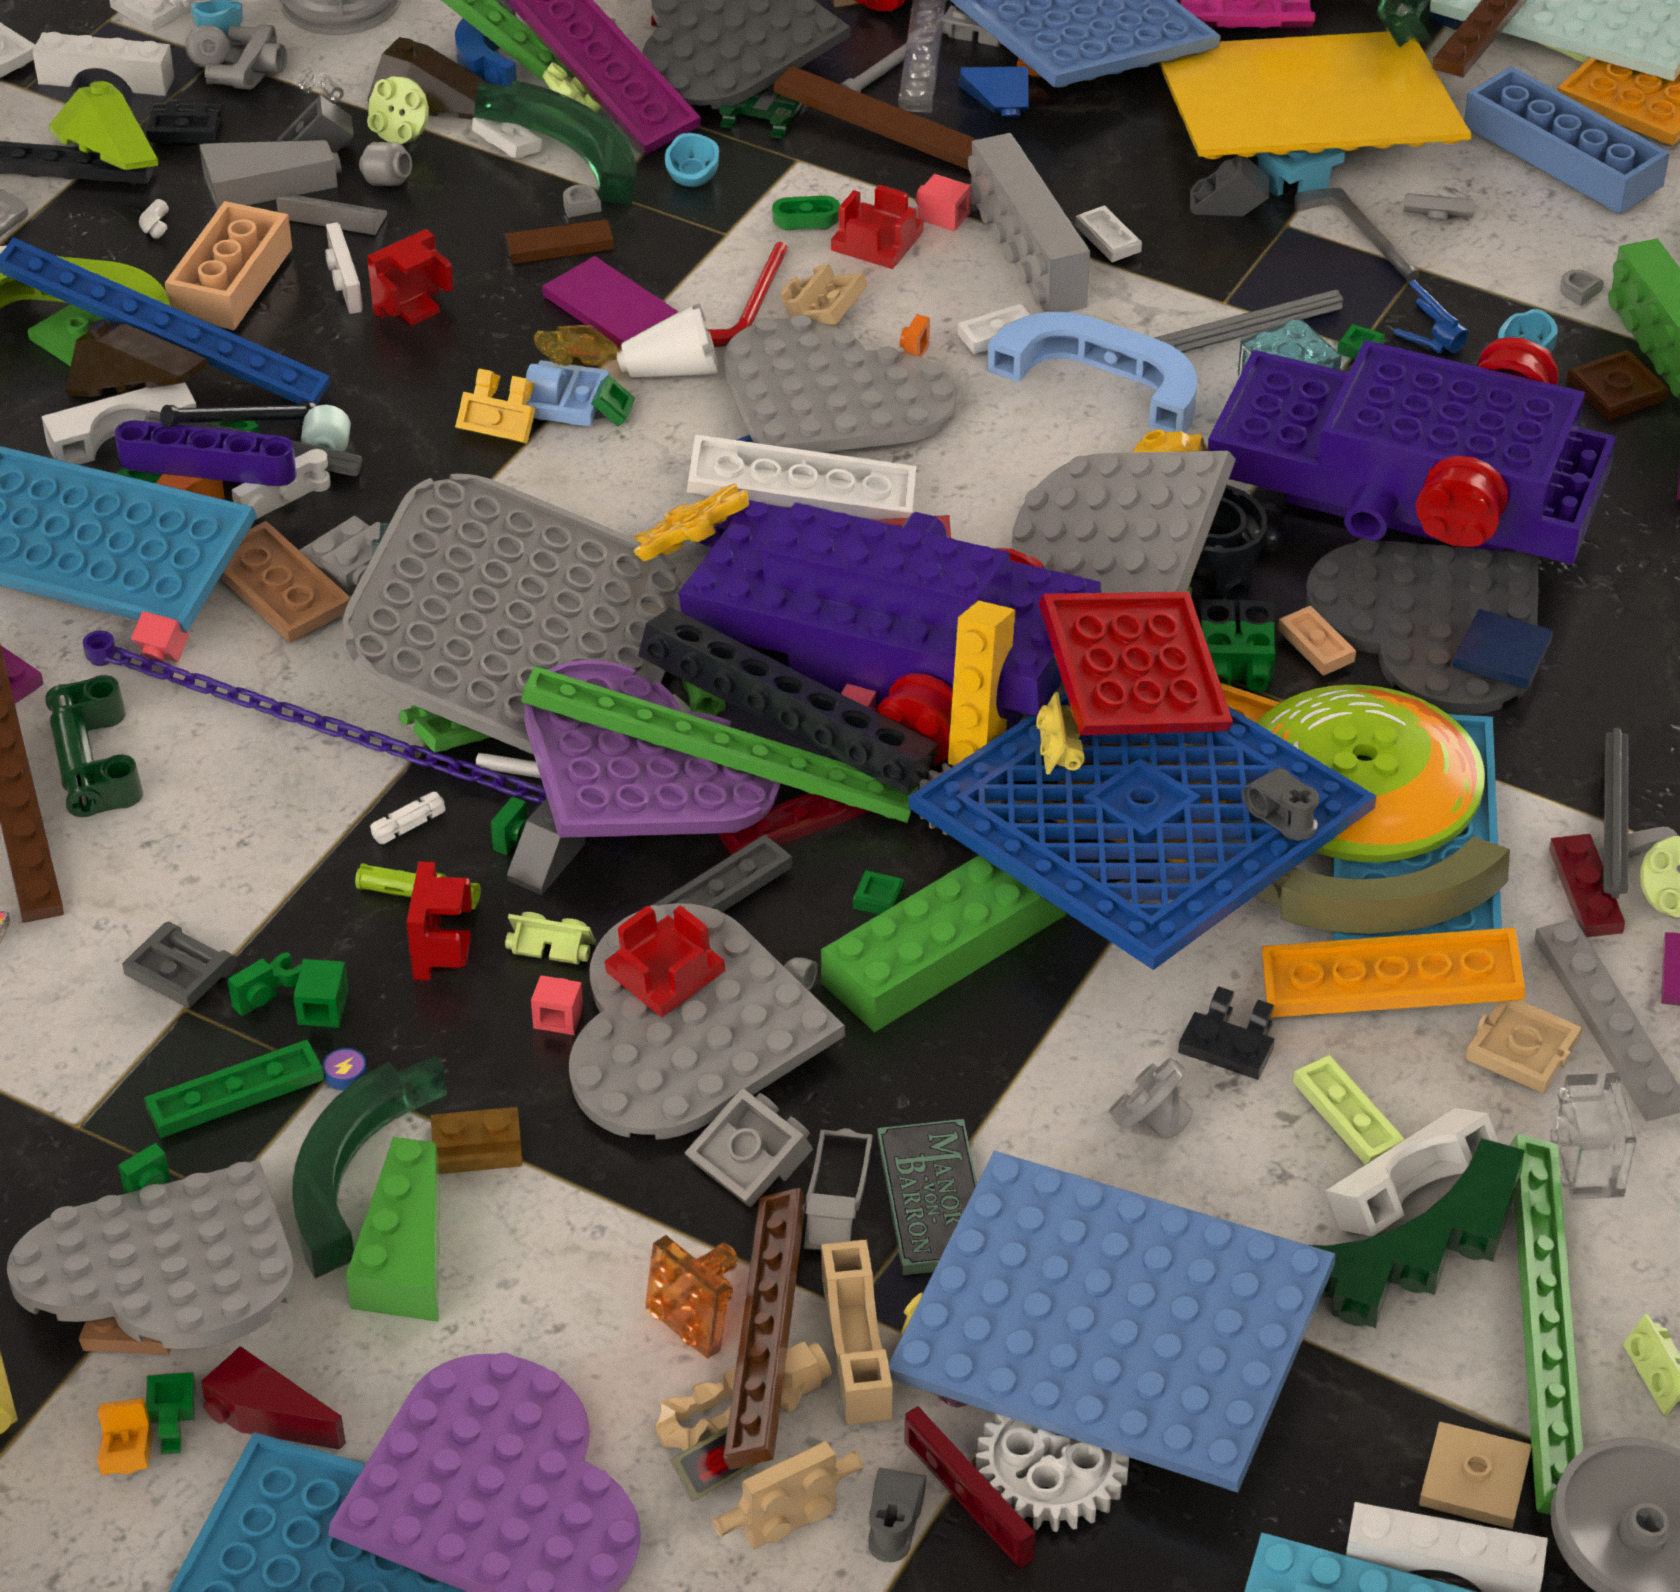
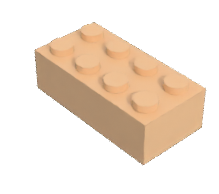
M224 201L165 281V289L169 297L170 306L214 326L235 330L292 249L288 214Z

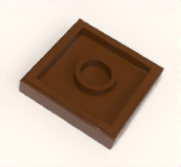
M1628 349L1569 369L1567 380L1577 390L1585 392V399L1607 421L1666 401L1670 391Z

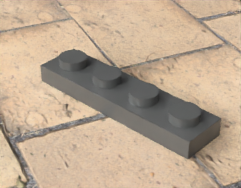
M765 834L653 905L687 903L706 906L723 912L791 869L792 856Z

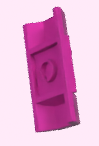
M1180 0V4L1211 29H1215V26L1229 29L1238 27H1258L1263 29L1270 27L1312 28L1315 21V12H1311L1310 0Z

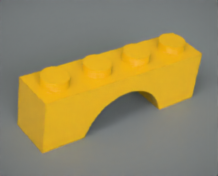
M978 600L958 617L948 764L955 766L1006 732L1007 719L1000 718L997 712L996 695L1003 664L1013 646L1015 609Z

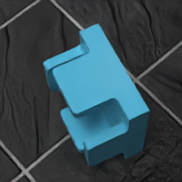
M1330 148L1319 153L1297 150L1291 151L1286 155L1264 152L1257 153L1255 156L1259 160L1258 168L1269 177V191L1277 197L1283 194L1284 180L1289 184L1299 181L1298 193L1329 188L1332 167L1344 163L1345 150Z

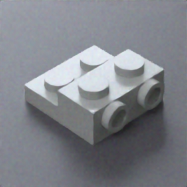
M354 515L299 551L347 595L352 596L387 527L378 521L369 526Z
M741 1088L686 1150L685 1155L690 1161L751 1208L777 1177L785 1182L813 1150V1147L806 1139L810 1132L799 1121L791 1116L785 1121L776 1114L779 1108L762 1093L754 1097L744 1088Z

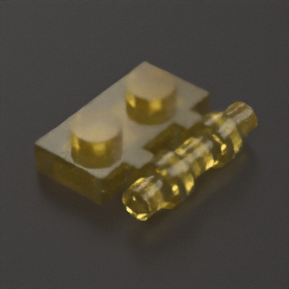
M592 325L557 326V331H538L533 337L536 348L544 355H547L556 365L568 366L572 363L573 357H578L582 360V363L587 365H601L603 360H616L617 345Z

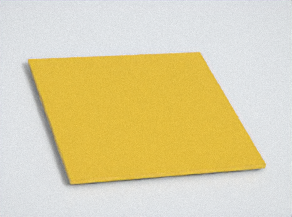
M1412 30L1220 41L1218 48L1206 50L1201 54H1189L1178 57L1176 60L1158 62L1198 156H1203L1207 159H1218L1223 155L1237 154L1241 157H1252L1257 153L1264 152L1286 155L1291 151L1297 150L1319 153L1330 148L1353 151L1362 146L1386 149L1395 144L1419 147L1424 146L1428 142H1441L1452 145L1459 143L1460 140H1471L1470 130L1435 70L1432 69L1430 61Z

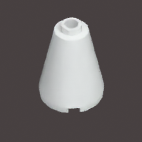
M693 304L621 343L622 351L616 352L621 372L628 371L631 378L719 373L711 334L706 324L703 323V321H706L701 304Z

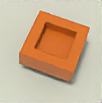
M916 314L910 326H905L902 330L900 347L904 348V353L923 357L930 345V317Z

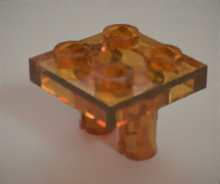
M667 1235L653 1242L645 1308L649 1310L655 1319L662 1321L678 1334L685 1344L695 1348L707 1359L721 1350L727 1303L732 1300L731 1295L733 1294L731 1284L723 1275L737 1267L735 1263L738 1262V1258L734 1249L726 1243H721L709 1253L695 1259Z

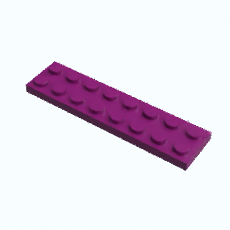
M506 0L645 155L673 141L680 134L688 133L701 126V119L696 111L594 0Z

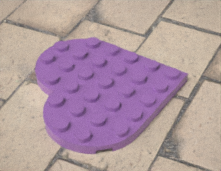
M579 660L563 663L549 669V671L682 712L679 703L667 688L658 681L652 685L646 679L636 676L637 669L609 661ZM525 703L524 723L559 838L737 833L741 829L752 826L763 819L775 803L780 786L779 782H772L760 776L741 770H734L725 765L696 758L674 749L658 746L626 734H619L607 728L581 722L574 718ZM683 712L728 727L731 724V721L714 715Z
M509 1353L475 1354L450 1360L432 1369L417 1382L331 1520L328 1535L466 1592H618L627 1582L634 1569L640 1546L641 1531L636 1509L623 1488L606 1471L585 1462L590 1436L589 1421L585 1408L573 1389L554 1371L548 1370L529 1360L514 1357Z

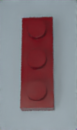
M1591 834L1551 838L1549 845L1550 854L1576 922L1586 938L1622 934L1625 920L1617 900L1611 898V894L1605 893L1603 890V864Z

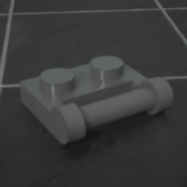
M166 922L122 963L124 975L190 1008L221 977L226 978L233 973L237 965V957L225 950L218 952L182 933L181 927L172 922ZM175 947L185 952L186 954L206 963V965L204 966L186 957L185 955L173 950V948Z

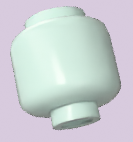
M320 405L310 409L304 417L301 442L344 452L348 447L351 427L348 415L343 410L332 405Z

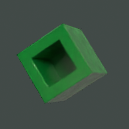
M303 959L293 996L298 1025L340 1028L349 991L345 962Z

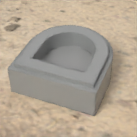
M579 184L571 186L564 191L563 205L568 218L601 212V201L594 188Z
M1571 270L1562 276L1560 292L1564 297L1581 306L1603 291L1604 280L1585 270Z

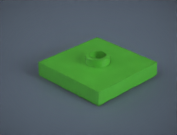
M70 304L29 328L28 336L29 340L71 367L76 340L88 332L87 327L89 325L106 319Z

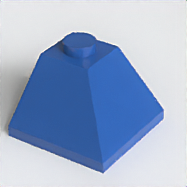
M961 67L959 87L990 111L1001 113L1002 118H1019L1021 113H1027L1029 107L1028 67Z

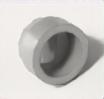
M800 957L787 961L784 967L810 991L816 979L817 963Z

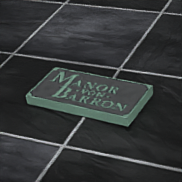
M964 1119L877 1128L878 1144L903 1275L935 1271L977 1186Z

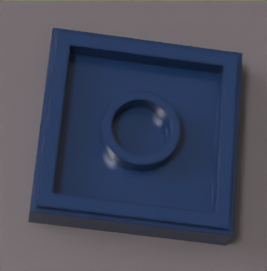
M1478 609L1454 656L1453 667L1528 689L1552 641L1553 630Z

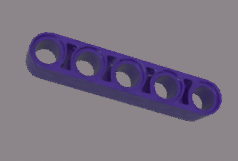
M137 420L123 422L115 429L114 434L119 462L123 468L128 470L268 486L288 485L297 477L293 443L287 437L183 425L164 427L162 423Z

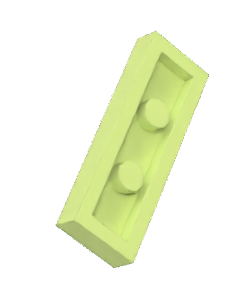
M1330 1054L1294 1071L1293 1083L1365 1165L1405 1140Z

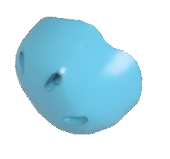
M234 0L196 2L190 8L194 24L197 27L204 25L215 26L223 31L225 35H228L231 25L240 26L243 18L242 3Z
M680 134L674 139L665 153V165L670 177L682 186L698 187L706 184L715 175L719 164V148L717 143L699 134Z
M1532 309L1509 317L1501 326L1498 339L1506 337L1524 338L1539 344L1551 353L1556 346L1558 328L1554 319L1549 314L1539 309Z

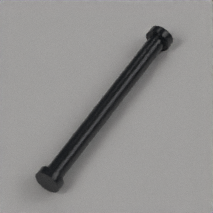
M303 401L300 405L177 408L175 405H164L160 412V419L164 427H176L178 423L297 419L304 422L305 415L316 405L313 401Z

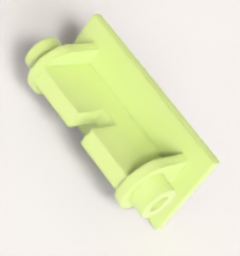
M523 912L522 916L508 915L515 933L508 932L505 948L511 949L513 954L542 958L545 944L551 945L550 960L577 965L580 961H588L590 945H585V943L595 945L596 941L590 927H586L587 925L584 922L570 918L563 919L562 922L549 921L544 916L533 912Z
M1645 1314L1624 1341L1623 1346L1662 1414L1667 1416L1676 1403L1680 1402V1365H1678L1680 1354L1670 1339L1669 1331L1666 1328L1660 1327L1657 1323L1654 1324L1649 1314Z

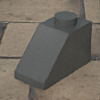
M319 95L277 138V141L327 140L331 152L335 153L341 148H346L354 136L352 117Z
M547 798L526 821L507 873V881L539 895H543L585 845V837L559 838Z

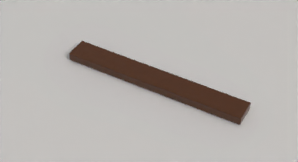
M790 66L774 82V92L969 170L968 157L972 156V141L978 139L794 66Z
M801 1188L759 1198L723 1458L730 1470L774 1460L806 1197Z

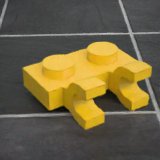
M478 369L474 394L463 392L455 427L465 431L527 444L536 409L532 406H527L526 403L532 395L535 383L529 382L525 378L512 376L508 401L492 398V395H494L498 388L501 376L494 374L492 371Z

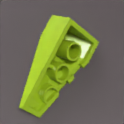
M97 81L91 83L90 87L79 88L49 124V131L60 142L68 145L74 141L79 144L80 151L100 153L101 160L121 169L131 170L158 166V158L124 96L109 82Z

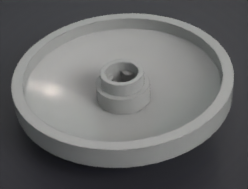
M1623 1437L1599 1442L1580 1452L1572 1459L1562 1473L1551 1501L1550 1516L1554 1538L1568 1565L1582 1581L1596 1592H1680V1449L1651 1439Z

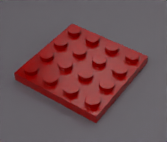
M1189 592L1052 593L1042 595L1038 604L1079 735L1228 731L1233 720Z

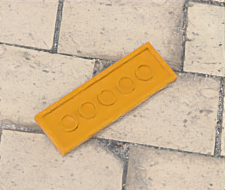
M1516 928L1262 946L1266 1002L1274 1005L1270 1018L1525 1000V985Z

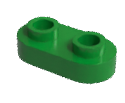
M831 196L784 197L773 203L772 221L776 226L784 230L801 228L827 229L839 222L840 202Z

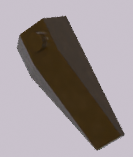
M399 37L382 53L367 98L369 104L375 84L379 80L398 76L409 78L420 86L425 93L429 106L428 116H438L439 112H456L459 118L473 119L474 117L497 111L506 115L516 105L515 98L430 46Z
M99 320L87 327L88 332L76 340L66 391L69 396L94 397L100 396L104 392L103 388L115 387L117 392L121 393L127 392L131 387L138 386L144 382L147 388L180 384L206 367L208 362L206 358L128 324Z

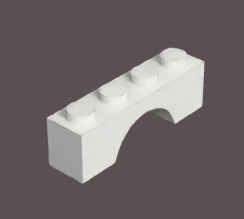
M42 32L32 51L38 84L70 87L75 76L82 70L101 68L120 76L129 85L133 93L166 96L174 79L170 44Z
M184 382L154 388L146 387L42 416L47 446L56 460L77 465L95 461L96 452L106 440L115 436V429L121 423L132 420L145 421L148 411L161 412L164 405H175L177 408H197L196 402Z
M1454 1108L1327 1189L1325 1193L1339 1229L1373 1237L1405 1216L1401 1204L1413 1191L1437 1179L1463 1174L1469 1166L1481 1138L1498 1142L1488 1113Z
M1355 1502L1346 1556L1403 1572L1424 1569L1450 1572L1469 1580L1482 1592H1540L1548 1538Z

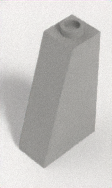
M327 140L208 143L199 145L203 173L217 210L224 201L251 205L276 200L280 196L289 194L301 195L338 187L336 173H341L340 159L337 152H331Z

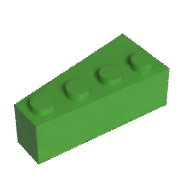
M399 1137L392 1138L346 1273L351 1309L439 1322L440 1171L435 1142Z

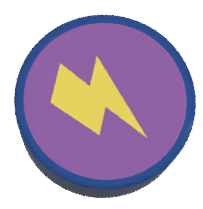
M351 1048L337 1049L328 1054L323 1062L326 1083L336 1090L343 1091L360 1086L367 1077L366 1060L363 1054Z

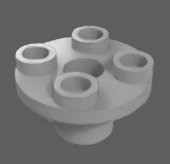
M1172 1058L1165 1060L1159 1067L1154 1063L1150 1064L1136 1078L1135 1082L1139 1086L1130 1096L1124 1094L1109 1109V1113L1114 1117V1121L1122 1129H1127L1140 1120H1146L1165 1139L1179 1134L1189 1124L1193 1116L1192 1108L1179 1096V1090L1176 1086L1181 1080L1185 1068Z

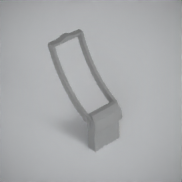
M846 1128L837 1131L820 1130L813 1174L806 1195L805 1205L807 1207L805 1213L808 1216L804 1249L821 1251V1244L851 1241L853 1219L856 1217V1211H859L864 1192L873 1135L856 1133ZM825 1135L867 1139L863 1169L856 1198L814 1193Z

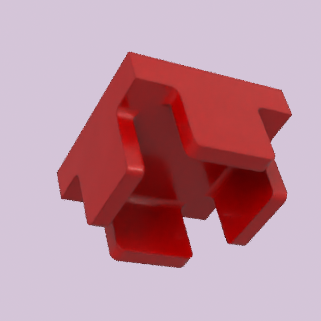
M878 185L874 191V205L865 202L861 203V193L853 190L839 207V229L831 238V250L894 269L924 232V220L916 218L915 208H908V194L906 192Z
M427 229L367 256L373 312L381 319L392 315L394 318L400 315L410 325H415L439 313V305L429 297L440 292L439 287L446 293L454 290L452 265L436 250L434 235Z
M418 861L408 912L407 931L413 980L430 981L433 967L460 968L467 964L471 942L470 931L440 929L441 914L459 915L461 912H471L472 895L470 880L468 878L437 876L435 862Z
M681 905L673 910L674 919L667 915L657 922L655 910L650 906H646L618 927L620 949L604 961L606 972L661 1018L726 971L724 959L710 948L707 926Z

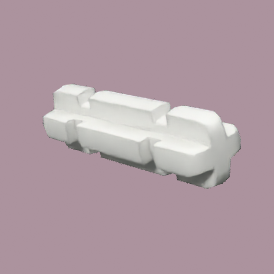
M430 792L420 798L422 802L419 803L418 800H415L388 815L389 819L383 817L373 822L370 826L373 838L379 844H385L396 838L394 834L397 833L400 836L427 822L426 817L429 816L430 819L437 817L445 811L443 798L437 792Z

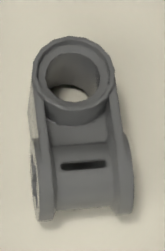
M1281 767L1275 768L1243 788L1242 797L1249 812L1279 830L1285 837L1299 841L1312 838L1317 833L1318 823L1314 818V809L1318 806L1319 794L1314 788L1305 785L1293 777L1287 770Z
M879 1467L869 1512L871 1529L868 1537V1548L876 1559L883 1562H896L908 1555L917 1518L920 1517L922 1511L926 1475Z

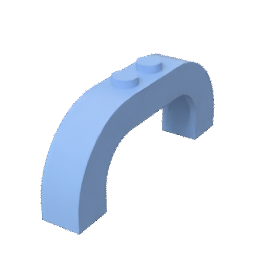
M1043 312L1028 315L1007 324L989 342L988 371L1020 382L1026 373L1039 362L1054 358L1072 359L1153 388L1156 392L1151 397L1149 427L1157 430L1160 429L1164 432L1182 431L1186 433L1193 422L1197 394L1196 371L1183 353L1158 339L1082 314Z

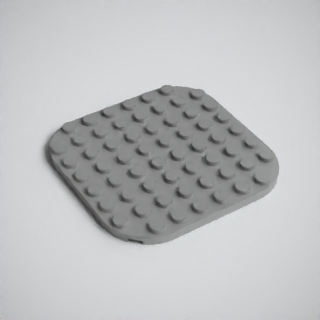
M450 474L449 479L435 482L431 478L424 480L414 486L404 496L347 604L341 624V643L352 667L371 687L533 754L524 723L525 703L521 702L534 666L549 670L557 665L572 661H609L637 669L636 676L646 679L652 685L656 681L661 683L666 671L638 657L645 625L648 621L670 607L681 612L678 592L684 584H682L675 573L677 567L662 553L645 562L639 559L633 550L642 543L636 541L637 539L489 478L470 474Z

